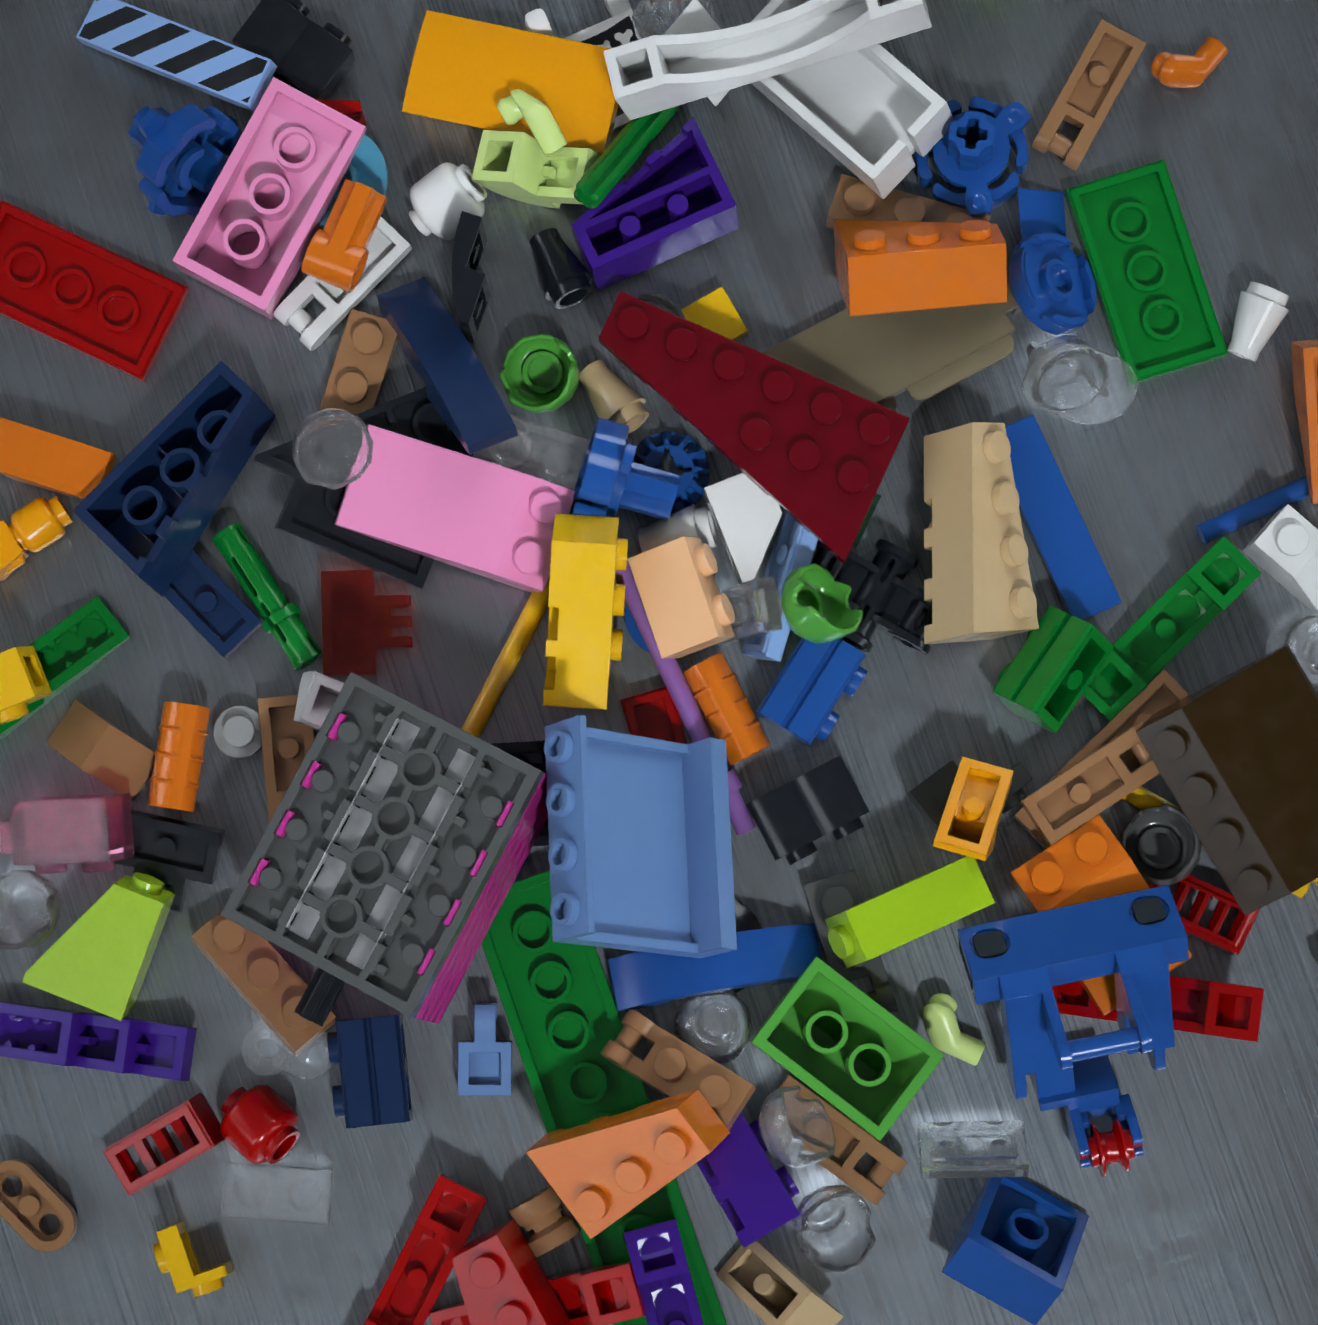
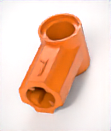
M345 179L323 230L318 229L307 248L302 262V273L351 293L358 284L365 268L369 254L367 246L386 206L387 197L369 186Z

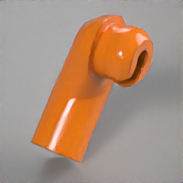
M1209 36L1193 56L1172 55L1169 52L1157 54L1151 63V74L1156 79H1160L1162 85L1170 88H1195L1206 80L1228 54V50L1218 39Z

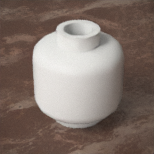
M445 162L437 166L411 187L410 200L413 208L409 211V216L413 224L423 235L429 236L433 233L443 240H452L455 238L462 211L483 217L485 213L483 200L487 198V192L485 187L471 180L473 171L467 165L462 164L458 167L452 163Z

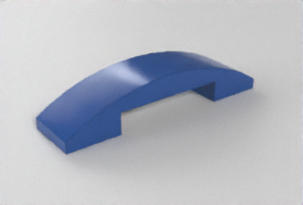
M815 924L787 925L736 932L737 950L705 958L638 951L608 959V967L617 1013L628 1011L629 1008L635 1010L669 1004L671 1000L766 983L777 985L794 982L816 956L822 960Z

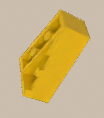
M555 513L551 544L548 598L549 621L545 653L547 669L543 689V706L607 710L611 660L621 661L623 629H613L614 616H624L626 584H616V570L626 571L628 539L618 538L619 517Z

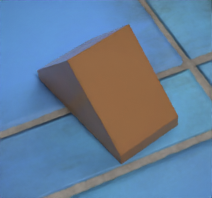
M76 699L46 742L79 769L132 801L136 799L153 774L155 762L153 750Z

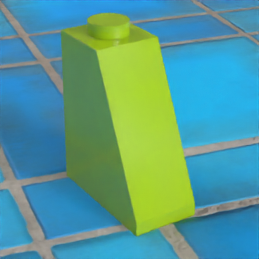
M966 856L922 874L825 919L829 928L828 940L834 953L840 959H843L846 968H849L994 904L995 901L976 859Z
M134 873L133 876L125 875L114 883L25 972L22 982L121 1021L134 1009L175 893L163 889L164 883L153 876L143 873Z

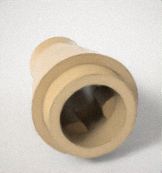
M602 359L590 363L579 373V381L584 386L597 417L629 425L628 435L637 430L649 417V412L644 407L646 399L608 368Z

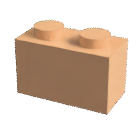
M683 536L627 559L662 659H679L735 637L731 626L735 622L733 607L728 597L724 593L720 594L714 577V574L718 571L716 558L709 545L703 544L701 538Z

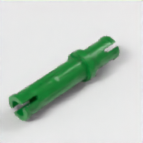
M240 523L232 524L216 534L211 541L221 555H223L231 571L257 608L258 613L264 620L261 626L266 634H273L286 653L294 670H302L322 657L324 652L312 638L300 618L302 611L296 602L291 603L283 593L264 560L252 545Z

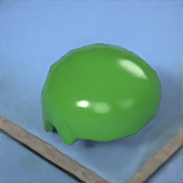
M539 333L522 337L507 351L499 376L510 403L539 414L556 411L573 397L578 387L579 367L572 349L565 341L553 335Z
M816 563L792 571L785 580L782 589V607L787 624L794 634L812 643L820 644L835 641L855 632L863 618V612L859 609L852 610L849 607L848 598L852 590L851 586L835 581L827 569Z

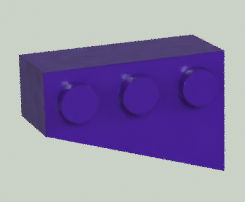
M694 117L681 127L682 132L662 150L656 149L645 159V165L624 183L620 181L614 186L598 207L588 209L571 224L577 248L598 291L739 229L737 205Z
M741 1112L729 1130L731 1133L711 1153L698 1161L697 1165L708 1182L717 1202L721 1205L735 1229L742 1246L745 1248L800 1215L791 1199L800 1194L785 1166L774 1170L765 1154V1151L772 1148L773 1145L758 1119L748 1124Z

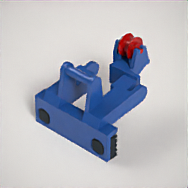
M1165 885L957 929L959 950L965 964V970L970 981L971 990H973L976 1005L1000 1000L1007 1069L1015 1100L1027 1098L1025 1075H1029L1040 1111L1064 1107L1069 1141L1081 1169L1098 1167L1103 1177L1106 1176L1108 1164L1119 1163L1126 1172L1130 1171L1129 1160L1144 1156L1142 1148L1143 1137L1129 1094L1119 1096V1087L1108 1055L1125 1051L1128 1054L1147 1053L1152 1069L1157 1071L1166 1068L1165 1049L1175 1047L1168 964L1189 960L1188 937L1169 886ZM1114 974L1117 1019L1120 1030L1068 1041L1052 987Z

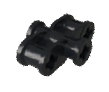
M818 539L817 546L819 550L811 564L816 563L826 569L829 562L833 561L834 566L830 574L834 580L850 585L852 588L848 598L849 607L852 610L859 609L863 611V609H867L868 611L860 627L855 632L841 639L853 647L869 653L873 647L870 640L876 629L904 646L918 653L928 655L931 646L924 644V626L932 624V602L924 601V590L904 581L909 569H915L919 560L903 548L889 541L878 539L875 544L877 553L872 562L850 551L845 564H843ZM888 564H892V569L882 583L880 578ZM922 611L926 613L917 631H915L914 626Z

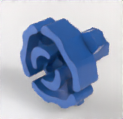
M976 96L969 101L968 111L962 113L961 104L956 100H950L947 104L954 122H951L949 131L924 157L915 152L918 182L925 188L932 186V174L927 162L933 151L934 164L941 178L954 186L966 189L964 193H954L947 190L941 184L935 183L933 186V200L967 209L968 214L972 217L990 215L991 209L1000 207L1017 194V188H1019V176L1017 174H1023L1028 169L1029 155L1026 136L1022 130L1031 120V116L1019 101L1006 105L1003 108L1000 104ZM975 144L976 148L969 149L966 148L965 145ZM1012 147L1016 154L1015 172H1012L999 187L989 189L988 185L999 179L1008 166Z
M189 104L172 114L162 107L155 109L146 106L134 115V122L128 131V136L132 144L141 151L136 163V169L145 177L139 183V190L149 198L148 209L153 214L173 217L187 214L196 218L243 133L238 128L236 119L232 116H226L215 106L211 105L202 110L195 104Z
M598 417L590 443L585 451L583 466H581L570 514L615 517L618 507L668 521L676 499L681 475L633 462L637 446L633 445L634 439L627 437L629 425Z

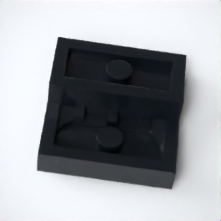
M462 211L453 246L451 267L452 290L462 333L468 342L475 343L491 296L486 274L477 271L487 243V237L482 217Z

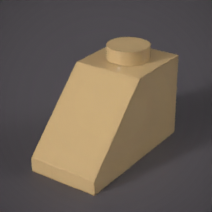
M758 1240L745 1248L741 1244L716 1274L767 1325H837L843 1317L813 1287Z

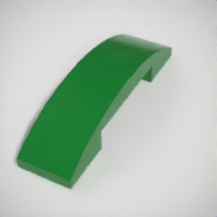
M1223 536L1112 644L1114 646L1113 650L1083 695L1111 721L1185 646L1262 573Z

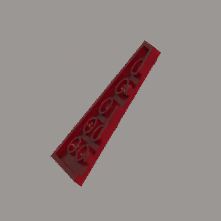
M620 291L599 335V343L644 384H648L671 405L676 413L685 421H689L707 438L708 442L764 493L776 500L794 517L796 522L807 532H811L830 549V552L839 561L845 564L910 418Z

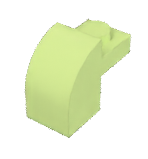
M483 130L471 180L497 194L532 205L560 209L561 203L584 205L574 197L576 184L600 157V154L590 148L562 147L553 153L544 155L537 140L525 132Z

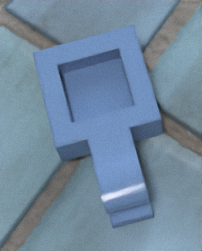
M476 1002L474 1006V1040H459L458 1095H512V1040H497V1002Z

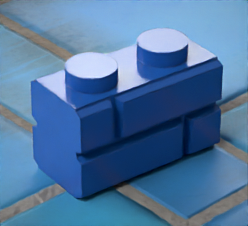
M802 638L755 714L805 746L809 747L815 737L825 742L840 718L839 714L832 711L833 707L842 693L852 698L868 672L859 666L866 655L842 639L815 644Z

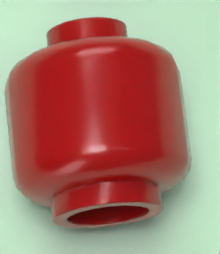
M256 1085L248 1090L240 1087L227 1097L221 1107V1111L225 1114L220 1125L221 1135L252 1164H261L266 1161L274 1164L280 1161L291 1151L299 1139L300 1133L297 1130L299 1115L288 1102L268 1085Z

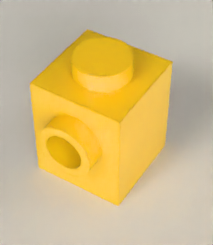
M34 645L17 646L0 653L1 725L30 714L27 707L28 704L52 695Z

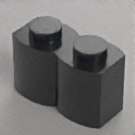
M261 0L232 39L233 44L271 59L277 65L273 77L314 99H327L355 61L353 50L348 47L352 40L342 30L329 22L324 27H321L307 18L310 10L299 0Z
M841 756L746 804L774 860L776 861L785 856L789 865L818 851L813 842L818 838L832 832L837 841L864 827L860 817L870 812Z

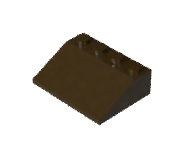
M1286 644L1152 714L1136 731L1244 915L1281 899L1318 878V694L1289 645Z

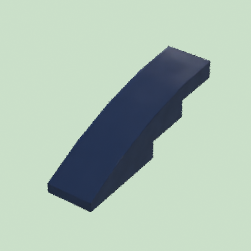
M423 277L377 295L380 311L400 337L405 357L424 381L429 401L469 455L518 436L517 428L487 372L448 309L427 280Z

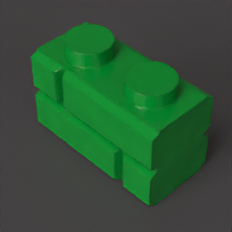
M1050 605L1042 618L1038 620L1039 629L1028 631L1027 640L1011 663L1005 665L1001 670L998 683L992 693L1017 716L1036 723L1038 726L1056 734L1114 646L1089 622L1076 616H1071L1067 612Z

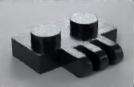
M122 808L118 811L108 862L134 867L133 874L143 873L161 880L164 883L163 889H171L175 893L170 910L181 912L189 880L212 884L215 881L225 830Z

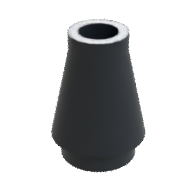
M556 228L540 231L530 239L529 243L535 255L546 300L553 301L557 309H565L582 302L592 293L593 289L589 283L592 278L590 272L563 241Z

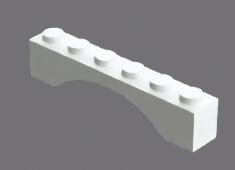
M810 0L790 10L743 25L701 33L652 35L603 52L615 100L628 119L633 120L931 28L932 24L925 0Z

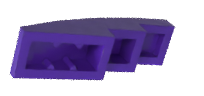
M0 1001V1056L177 1081H189L197 1028L131 1018H123L119 1021L102 1014Z

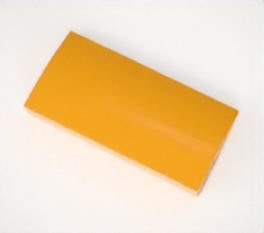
M427 10L410 69L402 112L486 130L525 132L535 138L524 118L514 125H508L497 108V102L500 99L511 95L509 91L522 89L550 109L567 140V144L564 146L590 148L602 154L611 144L619 105L614 97L603 52L611 48Z

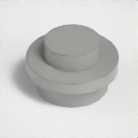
M234 706L223 711L217 718L213 729L214 740L218 748L224 754L238 759L248 758L256 754L262 748L259 713L246 706Z

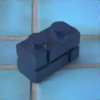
M403 1014L335 1021L336 1032H329L327 1034L330 1064H340L342 1085L333 1086L335 1117H345L346 1128L410 1122L413 1119Z

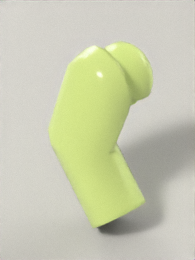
M524 90L509 91L510 96L502 98L497 102V108L506 124L514 125L522 118L525 119L544 155L553 153L567 144V140L550 109Z
M946 993L934 994L930 997L929 1004L924 1007L922 1017L931 1044L944 1053L976 1066L982 1056L986 1042L960 1031L954 1013L957 1009V1003L952 996Z

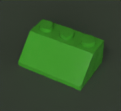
M817 956L783 995L749 1040L758 1049L879 1141L882 1140L945 1056Z

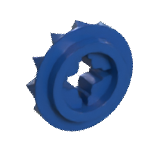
M665 430L661 433L645 437L637 445L633 462L658 469L662 466L665 451H669L670 458H672L675 467H682L683 470L691 469V472H683V475L680 477L676 499L671 514L692 504H696L702 498L704 488L708 486L710 468L703 448L687 434Z

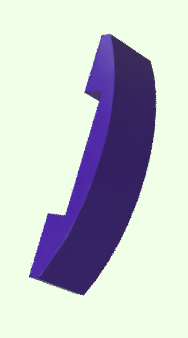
M676 1219L624 1232L648 1325H704Z

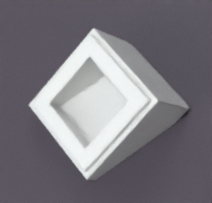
M316 671L304 672L300 681L294 721L320 730L344 683Z

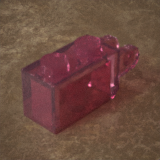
M130 793L39 797L38 800L19 801L10 812L11 819L0 821V855L13 854L14 865H34L35 874L66 872L67 864L82 863V869L85 873L115 870V861L134 857Z

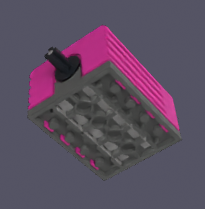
M350 672L221 915L317 967L294 1011L301 1017L319 1026H323L345 983H348L411 1018L439 1024L548 818L546 807L547 775L528 763Z

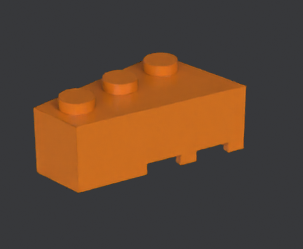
M834 219L836 279L849 316L1007 302L1006 241L997 224H991L985 220H968L962 223Z
M696 1089L637 1106L634 1110L610 1117L606 1115L593 1119L583 1125L548 1132L530 1147L526 1153L589 1238L592 1239L711 1153L731 1132L700 1091Z

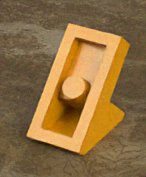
M962 756L933 847L986 861L994 848L998 823L1012 783L1014 771Z

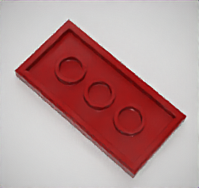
M1 200L0 315L145 383L190 293V289Z

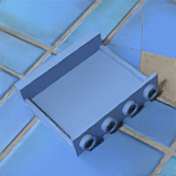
M577 715L545 726L544 753L546 756L547 775L546 807L548 810V861L550 864L551 885L550 915L552 919L553 942L692 958H705L737 950L726 740L710 737L691 744H683L586 727L585 715Z

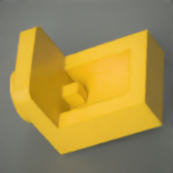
M184 1220L166 1226L156 1232L159 1242L153 1243L155 1259L162 1274L170 1272L176 1293L191 1289L195 1298L224 1287L222 1277L234 1271L231 1260L201 1270Z

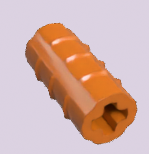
M722 652L703 660L683 672L693 697L696 699L705 716V721L708 722L714 736L717 739L726 740L727 760L730 766L744 761L771 745L760 725V720L756 718L748 702V697L744 695L735 678L736 674L732 672Z
M164 701L161 724L158 726L160 731L157 749L154 752L153 774L149 779L151 787L148 806L194 812L197 790L201 787L199 785L202 762L205 761L203 759L206 736L209 735L207 727L210 708Z

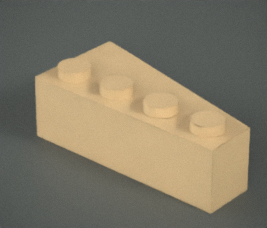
M971 422L924 436V502L932 507V521L929 523L928 528L924 529V549L932 551V578L924 580V601L932 602V624L924 626V644L992 640L1039 629L1037 600L1032 588L1028 564V547L1024 540L1019 511L1020 499L1015 487L1010 457L1011 445L1006 434L1005 423Z

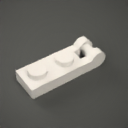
M380 217L367 246L369 254L361 278L351 293L308 275L274 311L273 316L284 326L291 325L301 334L299 341L310 351L318 348L328 338L332 330L350 313L351 308L354 309L412 250L411 245L382 217ZM313 298L325 308L316 319L304 310Z

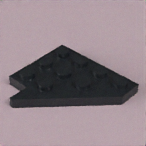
M424 387L255 456L254 463L294 479L275 529L416 589H422L434 559L334 525L368 424L475 458L478 452L469 455L429 401L426 388Z

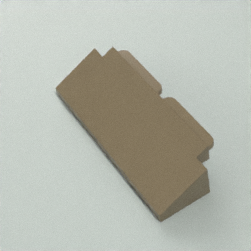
M1007 271V302L849 316L846 308L762 353L896 412L897 404L894 397L905 391L908 392L912 399L924 401L1008 357L1014 349V340L1011 335H1013L1016 328L1006 313L1011 312L1013 316L1021 312L1022 309L1016 302L1009 281V272Z

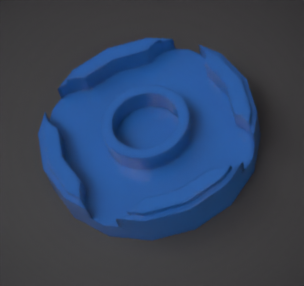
M1052 231L1037 232L1023 239L1013 249L1009 261L1010 285L1016 302L1026 317L1037 327L1055 335L1070 333L1082 327L1087 322L1088 314L1094 312L1097 303L1096 282L1090 264L1083 254L1076 256L1069 248V246L1073 245L1069 239Z

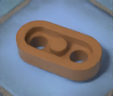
M8 1159L0 1162V1216L35 1250L53 1252L66 1246L75 1236L78 1227L77 1215L71 1204L30 1163L21 1159ZM10 1176H17L22 1181L23 1188L19 1195H12L6 1189V1181ZM48 1213L56 1215L60 1221V1227L56 1233H50L43 1227V1218Z

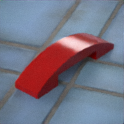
M1170 976L1174 1030L1258 1042L1264 988ZM1079 981L1052 987L1059 1013L1118 1022L1117 1008L1103 1016Z
M443 1174L439 1175L364 1325L425 1324L454 1267L452 1258L464 1247L488 1199L487 1197Z
M631 1262L589 1268L547 1278L572 1325H610L642 1317L646 1314ZM464 1301L429 1313L432 1325H470Z

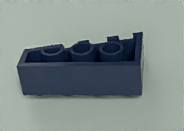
M220 361L78 504L73 512L139 578L162 597L276 415L244 381Z

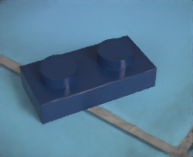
M193 549L163 595L225 659L262 624L258 616Z

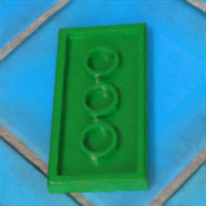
M1165 160L1156 161L1066 189L1064 196L1084 257L1090 264L1096 282V294L1126 386L1136 385L1226 357L1228 351Z

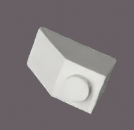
M744 473L705 487L703 496L710 509L740 588L743 591L753 585L780 522L782 511L781 505L776 500L764 493Z
M1287 504L1275 512L1242 551L1318 616V529Z

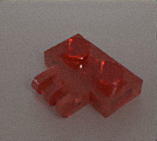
M374 570L321 571L323 675L328 677H348L350 672L358 676H378L377 650L413 648L412 637L405 635L391 637V628L412 627V616H391V608H407L412 606L411 595L375 596Z

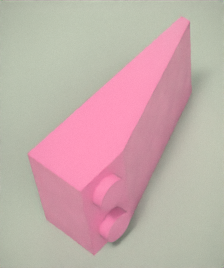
M273 77L172 260L183 273L272 320L274 311L282 302L300 269L307 248L325 217L367 129L366 126Z
M368 424L334 525L527 592H544L550 574L555 513H570L575 491L526 473Z

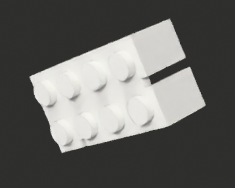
M771 0L751 22L790 10L810 0ZM880 44L751 83L883 200L916 166L911 155L916 151L920 156L924 157L949 131L951 122H954L947 102Z

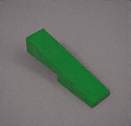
M98 596L28 645H34L52 695L28 704L27 707L30 714L1 724L0 741L129 640L127 632Z

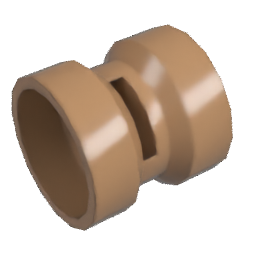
M551 1186L539 1191L509 1210L511 1217L514 1218L517 1225L524 1227L526 1232H531L527 1243L535 1258L553 1250L581 1231L572 1216H562L560 1213L563 1211L560 1206L561 1199Z

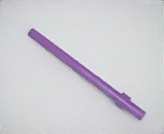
M627 560L626 571L616 570V583L626 584L625 602L693 743L710 737L714 738L677 660L661 658ZM734 767L728 769L730 822L736 834L741 835L752 830L756 825L739 792V789L743 786Z

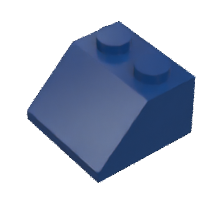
M996 1164L954 1239L942 1273L1031 1324L1036 1325L1064 1289L1089 1216Z

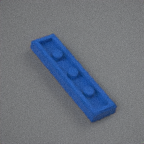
M1034 414L1006 426V434L1011 445L1010 457L1015 487L1020 499V515L1065 611L1071 616L1086 620L1119 605L1122 601Z

